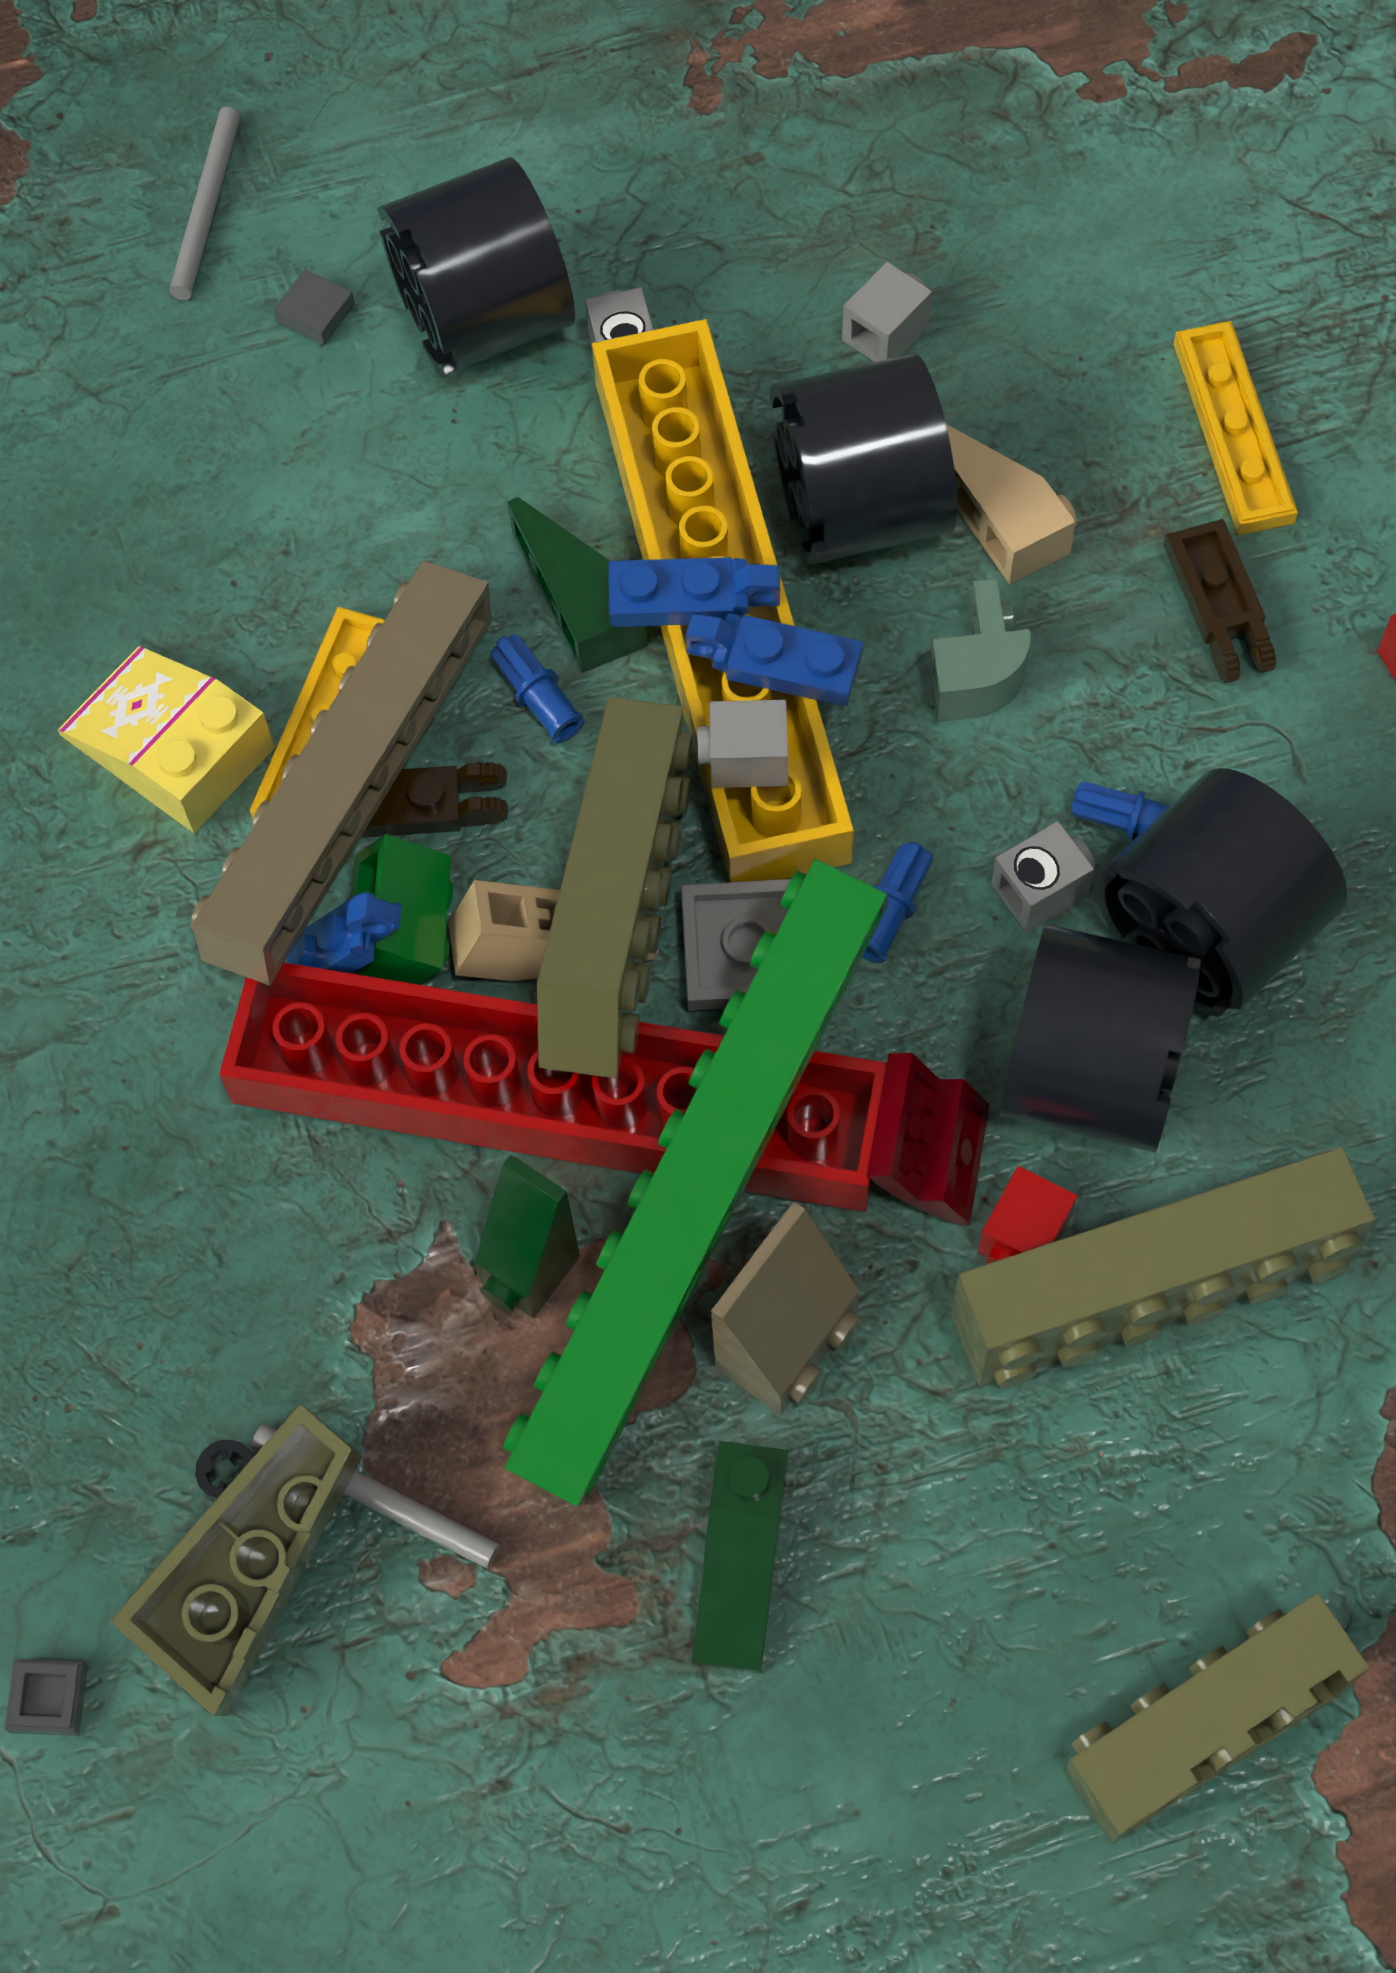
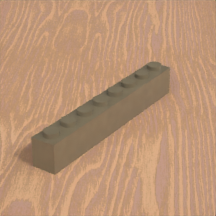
M422 561L410 582L404 581L401 583L396 592L391 612L383 624L377 623L371 630L366 651L356 667L349 666L346 669L340 682L339 693L329 709L321 710L316 716L312 725L310 739L300 755L294 754L288 760L283 771L281 784L270 801H263L258 807L253 819L252 830L240 848H233L228 854L223 866L222 877L210 896L204 895L198 901L193 911L191 929L195 933L201 961L269 986L272 984L490 626L492 619L489 582Z

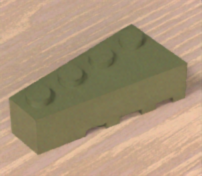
M299 1404L110 1622L213 1716H229L363 1456L312 1411Z
M1316 1593L1286 1614L1281 1609L1269 1614L1246 1631L1250 1637L1248 1640L1230 1652H1227L1224 1646L1213 1650L1190 1666L1188 1670L1193 1677L1172 1691L1169 1690L1165 1683L1152 1689L1130 1705L1135 1715L1112 1730L1108 1722L1104 1721L1071 1743L1077 1754L1070 1758L1064 1770L1112 1844L1344 1694L1370 1668L1319 1593Z

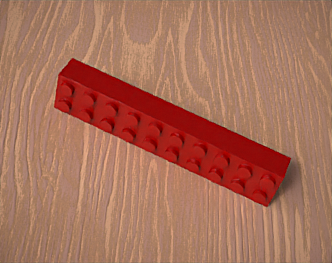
M284 962L270 986L247 977L245 978L219 1076L233 1104L640 1174L645 1169L655 1173L666 1151V1148L658 1145V1142L668 1119L675 1109L686 1112L697 1090L689 1085L694 1068L706 1049L716 1053L724 1036L640 1022L635 1053L623 1052L618 1078L539 1068L537 1004ZM814 1051L744 1192L866 1212L872 1180L867 1177L887 1063Z

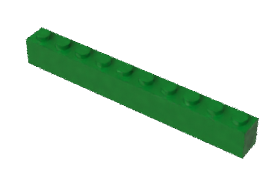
M814 859L807 874L797 870L791 878L780 903V906L787 909L788 912L777 934L767 929L761 937L750 961V966L758 969L746 993L736 989L731 996L719 1025L728 1029L716 1053L706 1049L697 1062L689 1081V1085L697 1090L686 1112L675 1109L668 1119L658 1142V1145L666 1148V1151L655 1173L645 1169L638 1178L627 1203L628 1206L636 1210L624 1234L614 1229L607 1239L596 1263V1266L605 1271L594 1293L591 1294L583 1290L577 1298L565 1324V1327L574 1331L562 1355L552 1351L546 1359L534 1384V1388L543 1392L531 1416L522 1412L519 1414L503 1444V1449L511 1453L504 1469L576 1507L586 1504L888 907L887 893L817 859Z

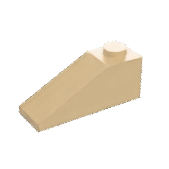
M946 424L955 469L957 510L1009 585L1071 553L1074 530L1077 525L1076 514L1069 500L1062 494L1057 496L1041 475Z
M474 880L448 922L455 975L506 981L538 978L560 890ZM657 949L656 954L648 953L647 960L643 961L654 960L659 950Z

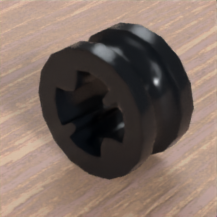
M220 1440L210 1444L200 1454L196 1462L195 1477L199 1487L214 1503L227 1488L223 1481H220L218 1488L212 1485V1482L220 1476L216 1466L225 1459H229L236 1466L240 1459L245 1462V1465L237 1471V1474H239L254 1455L244 1444L235 1440Z

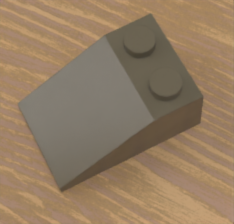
M793 1202L711 1310L716 1370L780 1415L792 1399L802 1404L808 1398L823 1374V1370L817 1367V1365L831 1346L841 1351L853 1337L862 1321V1317L856 1314L859 1303V1289L806 1209L796 1202Z

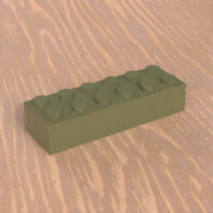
M608 697L537 980L539 1068L618 1078L623 1052L635 1053L640 1014L632 1013V1011L636 1010L637 1002H646L651 973V965L643 963V960H647L648 953L656 954L658 949L661 916L654 915V911L658 910L659 905L667 906L671 885V868H665L664 865L668 863L669 859H677L681 839V822H674V819L679 814H687L690 799L691 778L682 777L681 771H688L693 734L682 732L683 706Z
M1343 1147L959 1273L951 1315L978 1386L982 1387L997 1382L998 1387L1001 1389L1010 1388L1037 1375L1036 1368L1057 1361L1061 1362L1062 1367L1080 1365L1100 1354L1099 1347L1122 1339L1126 1346L1139 1345L1159 1336L1163 1332L1162 1326L1185 1318L1188 1325L1205 1323L1223 1314L1226 1311L1224 1305L1248 1298L1251 1304L1270 1301L1284 1294L1288 1290L1287 1284L1307 1277H1311L1312 1282L1315 1284L1335 1279L1349 1271V1263L1352 1262L1356 1253L1362 1249V1243L1373 1226L1375 1217Z

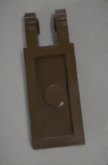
M1220 519L1166 534L1163 546L1205 644H1210L1212 661L1223 683L1236 681L1240 678L1239 658L1234 651V646L1230 639L1234 636L1245 634L1248 652L1259 673L1275 670L1274 668H1276L1277 663L1273 643H1271L1270 636L1264 625L1266 616L1225 521Z
M494 762L467 763L457 769V765L402 769L360 838L381 837L384 834L397 836L459 832L461 827L485 826L486 824L492 825L504 822L508 816V803H506V800L496 798L495 796H487L485 798L469 797L460 802V793L484 792V790L491 791L503 788V785H506L507 782L505 766H501L500 763L495 764Z

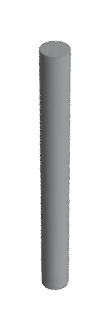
M223 107L219 111L170 284L169 293L179 300L191 298L240 123L241 114L231 107Z
M263 1423L256 1431L251 1447L259 1451L277 1429ZM355 1470L343 1494L487 1569L491 1567L500 1550L499 1543Z

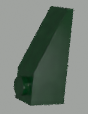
M517 497L507 501L512 534L581 672L584 673L648 647L646 626L613 627V625H610L608 565L610 560L521 498Z
M510 1154L501 1168L474 1263L480 1282L483 1284L480 1291L490 1302L510 1314L516 1308H519L534 1319L580 1258L567 1191Z
M719 1441L709 1509L692 1664L761 1673L788 1473V1450Z

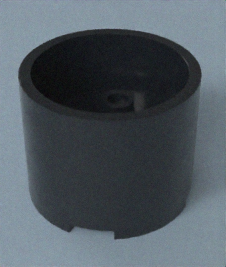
M512 157L377 208L381 220L386 219L390 225L389 228L379 232L405 310H410L418 330L421 333L426 331L428 339L422 341L423 349L435 369L442 376L574 324L575 306L572 289L556 236L530 179L519 163Z
M913 353L771 386L770 402L772 409L781 407L782 421L776 422V431L772 432L780 480L790 519H795L799 529L806 528L809 540L801 542V548L809 564L830 561L948 534L954 531L957 522L958 505L950 440L935 385L927 366L918 354Z
M1218 768L1206 772L1108 864L1096 877L1095 895L1101 913L1117 939H1124L1129 935L1134 944L1201 959L1199 966L1200 976L1193 1008L1203 1013L1220 1017L1227 1009H1238L1240 1011L1344 909L1347 902V886L1342 869L1329 845L1310 821L1294 805L1274 789L1254 777L1236 770Z
M1045 923L1021 1014L999 1116L1156 1153L1171 1102L1169 1095L1174 1086L1181 1054H1183L1200 976L1199 966L1201 959Z

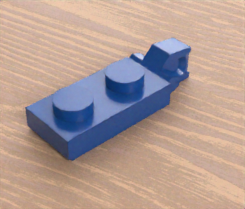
M732 557L608 561L609 621L613 627L689 625L692 614L718 617L725 621L727 614H748V607L779 606L780 573L778 565L747 564L746 559H732Z
M692 614L685 636L686 653L713 659L712 667L726 672L727 680L840 706H848L863 654V641L743 614L742 617L737 614H727L725 621L718 617Z
M370 893L355 895L307 926L287 957V963L354 973L373 961L375 943L400 928L402 904L398 902L393 904L377 899L374 894Z

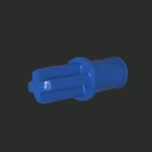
M514 634L507 638L505 636L500 638L496 642L497 645L491 651V659L517 691L515 695L517 703L522 707L530 708L536 718L549 732V736L554 743H563L574 737L584 726L585 719L580 712H577L557 685L559 681L558 675L552 669H545L520 636Z
M1081 782L1073 798L1071 814L1079 819L1126 831V838L1132 840L1133 834L1140 835L1171 805L1144 798L1146 792L1141 790L1138 796L1092 783Z
M909 842L899 846L880 885L873 886L888 894V907L862 957L866 960L876 963L884 962L904 919L911 918L915 913L916 906L913 900L933 863L932 853L916 842Z

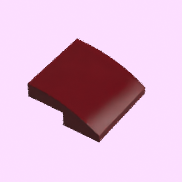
M912 1052L888 1053L867 1177L892 1195L924 1212L957 1225H970L990 1104L964 1079H939Z

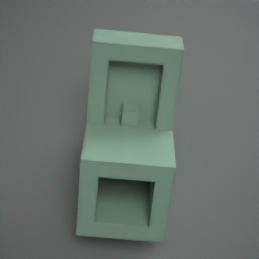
M997 579L973 581L970 604L973 635L932 638L930 675L937 722L978 718L995 713L1009 704L1022 687L1030 648V629L1014 630L1012 604L1010 601L1001 602Z

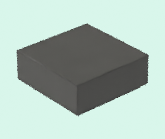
M304 269L275 307L274 313L278 323L321 344H325L354 306L355 302L352 291Z
M14 1659L5 1730L12 1734L80 1736L88 1665L83 1661Z

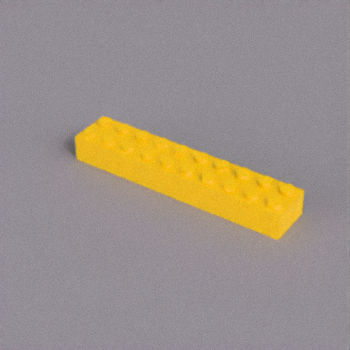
M707 319L592 343L596 387L642 559L732 557V559H746L747 564L777 565ZM780 576L779 606L748 607L749 613L745 615L795 626ZM689 625L660 626L681 706H683L688 732L693 734L692 747L728 882L782 880L793 877L797 870L807 874L814 859L834 868L852 864L854 830L817 701L727 680L726 672L712 667L713 659L686 653L685 636ZM786 700L788 786L712 788L711 764H698L697 726H710L709 702Z

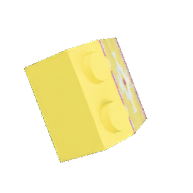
M138 646L58 729L60 736L194 834L275 748L266 718L261 710L219 680L141 646Z

